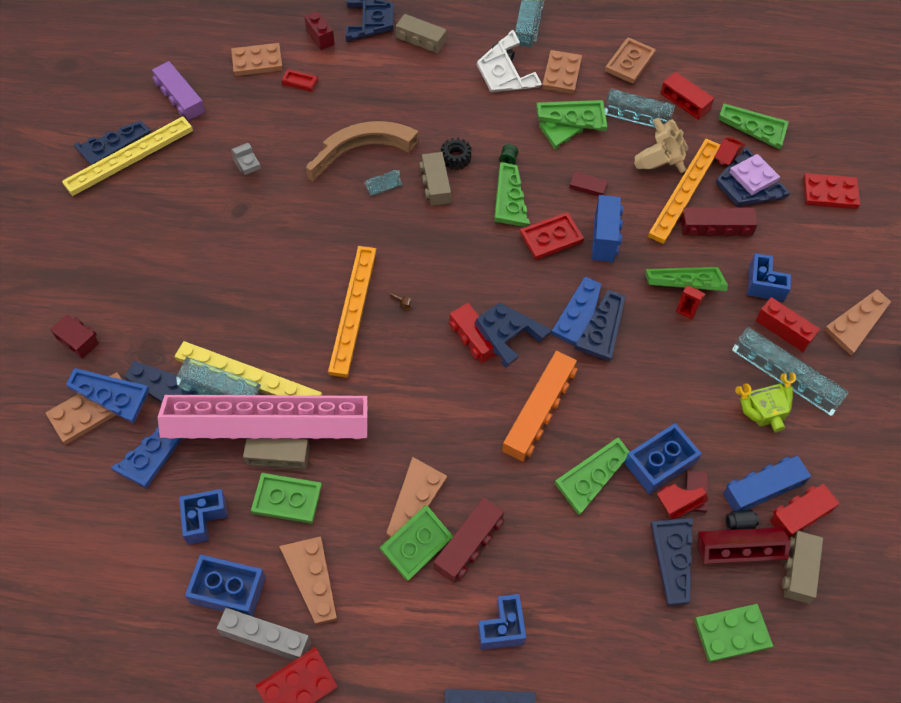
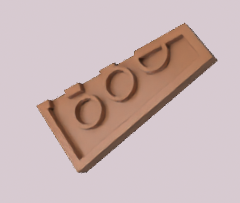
M877 289L828 324L824 331L852 356L891 301Z
M412 457L386 535L391 537L424 505L430 507L446 482L447 476Z
M321 536L279 546L315 624L320 625L337 621Z

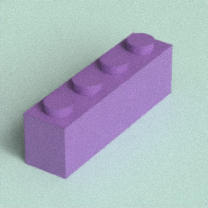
M170 61L152 69L154 75L152 79L155 85L160 86L164 96H168L170 103L177 107L181 116L184 115L189 121L205 113L202 99Z

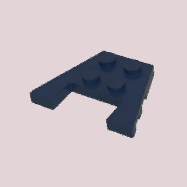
M347 0V7H363V25L346 26V41L394 30V5L392 2L384 0Z
M745 148L742 154L737 156L734 162L716 180L719 188L737 207L787 198L790 194L785 186L779 182L751 195L730 174L731 167L754 156L748 148Z
M498 303L475 321V325L485 340L490 341L494 347V353L503 360L501 363L505 368L515 362L519 356L506 343L524 330L540 343L552 331L548 327L502 303Z

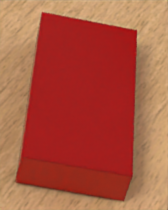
M287 69L281 82L282 85L313 92L318 82V77Z

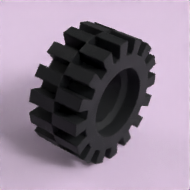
M453 137L451 141L447 139L446 143L443 142L441 152L443 153L445 167L450 166V169L455 167V170H458V167L464 169V165L467 167L468 163L471 162L472 152L469 142L465 143V139L460 141L458 137L457 140H454ZM452 152H460V153H462V154L459 155V156H454V155H451L450 153H452Z

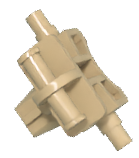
M656 118L653 120V123L657 130L655 132L657 143L635 156L634 164L636 168L655 169L669 163L670 165L675 164L680 173L686 171L683 160L688 146L683 138V131L678 129L673 119L662 124L660 118Z

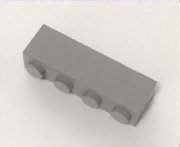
M225 608L217 626L221 636L291 660H296L307 653L311 645L308 635L229 608Z

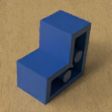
M755 253L749 264L747 295L765 299L772 297L777 301L784 302L790 291L791 274L772 271L773 256Z
M222 489L179 497L182 535L186 543L191 545L209 541L207 521L228 517L226 497Z
M520 594L498 596L496 603L498 619L478 622L481 650L524 645L526 641Z

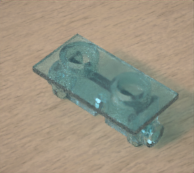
M395 169L385 173L384 176L379 175L368 178L364 182L371 196L403 185L399 178L401 176L400 171Z

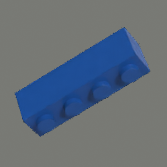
M798 456L791 459L786 457L775 466L772 464L767 465L757 474L751 472L743 480L738 481L736 479L729 482L723 495L733 511L748 510L805 485L811 478V475Z

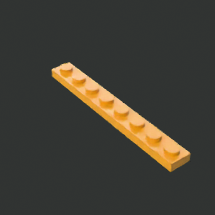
M705 139L648 234L649 238L662 244L666 242L679 220L683 208L689 203L715 159L714 156L720 144Z
M358 246L328 370L331 376L348 378L376 257V248Z

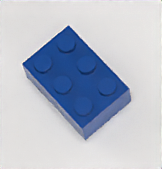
M599 195L594 216L592 260L613 262L615 255L619 253V245H621L622 241L620 230H622L623 219H621L623 214V205H620L621 197Z
M674 423L629 452L624 464L650 495L697 464L702 453L680 427Z
M200 554L185 597L190 604L223 612L225 608H229L253 617L266 576L263 569Z

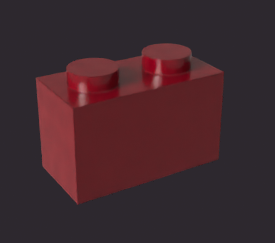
M319 11L304 16L306 31L320 50L335 45L333 30Z
M68 314L50 329L59 342L81 359L99 344L96 339L97 334L90 327L85 328L81 320L77 317L73 319Z

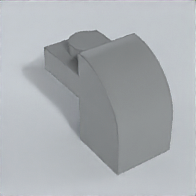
M249 143L231 149L233 161L240 172L243 171L246 175L261 169L260 163Z

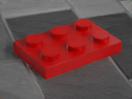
M804 174L805 205L859 208L860 198L857 177Z
M568 212L520 229V235L535 260L584 242L583 235Z
M316 647L255 685L265 703H314L338 687Z

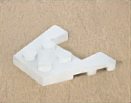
M514 30L510 31L504 39H501L493 49H490L477 61L476 65L490 92L539 88L542 85L536 72L520 78L506 51L518 46L520 43Z

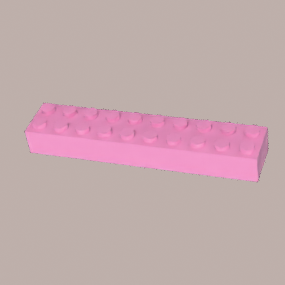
M164 395L158 414L160 438L168 439L367 438V396Z

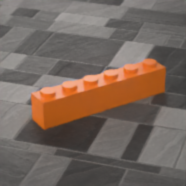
M558 351L554 353L503 442L502 452L524 462L527 456L530 457L535 449V446H533L534 442L541 439L544 432L542 430L544 424H549L553 416L551 414L553 408L557 409L561 402L559 397L562 393L565 394L570 385L568 383L569 379H574L578 371L575 368L577 360Z

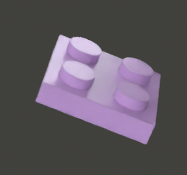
M758 154L730 169V174L751 195L778 182L780 176Z

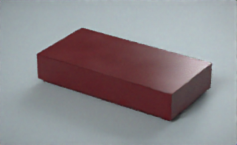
M574 172L569 188L596 196L604 195L608 180Z
M687 470L686 490L703 487L708 497V472ZM708 501L691 511L706 513L708 511Z

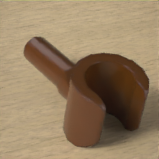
M390 292V296L401 302L400 307L402 309L410 310L412 302L409 296L402 297L394 292Z

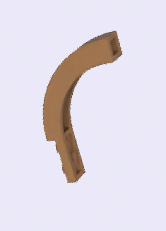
M385 121L364 122L343 128L322 142L323 150L319 152L313 161L307 164V178L314 181L341 154L363 145H390L409 153L419 143V131L402 124Z

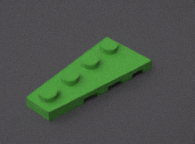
M500 162L494 222L527 227L530 225V222L527 219V208L524 205V194L521 191V180L517 165Z
M618 437L555 480L554 484L576 513L580 515L622 465L630 451Z

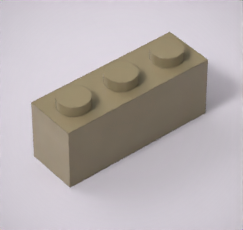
M404 14L396 24V38L439 53L447 42V29Z
M443 153L422 154V162H419L420 172L424 173L422 175V183L427 188L425 189V198L429 199L430 206L451 203V190Z
M247 438L243 458L246 465L307 470L310 446L308 439Z
M797 531L793 537H789L791 541L789 559L785 560L784 568L787 569V575L783 578L782 589H784L785 598L810 604L817 595L823 537Z

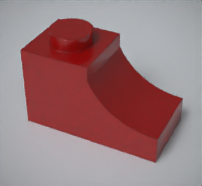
M732 137L724 138L714 158L718 159L717 162L721 165H731L739 153L743 151L746 144Z
M686 286L676 312L693 320L705 293Z
M673 484L663 487L657 493L659 501L671 520L679 518L708 501L707 493L703 487L694 490H684Z

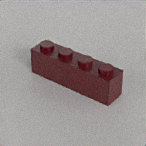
M684 207L680 217L682 235L753 236L758 225L755 208Z
M483 497L436 558L434 570L452 583H455L457 579L461 580L468 571L466 567L469 563H474L478 559L481 547L483 545L486 547L493 537L491 534L494 530L498 531L505 521L503 519L504 511Z
M782 527L698 531L697 550L704 564L789 559L791 541Z

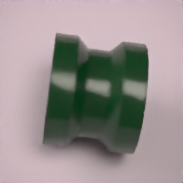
M504 145L499 161L514 165L519 150L514 145Z

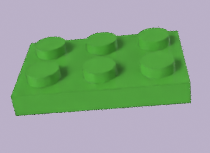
M261 473L251 513L313 524L322 483Z
M424 505L385 541L379 549L403 578L409 580L453 538V535L431 509Z
M758 604L704 615L694 619L708 663L773 647Z

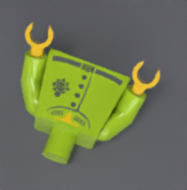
M786 373L780 376L781 381L785 383L784 386L780 383L751 391L749 384H743L744 391L741 386L736 387L735 392L741 395L740 402L744 415L756 421L758 426L762 427L771 424L775 433L783 431L786 428L783 420L786 419L792 408L793 386H791V383L796 380L795 374L790 373L788 381Z

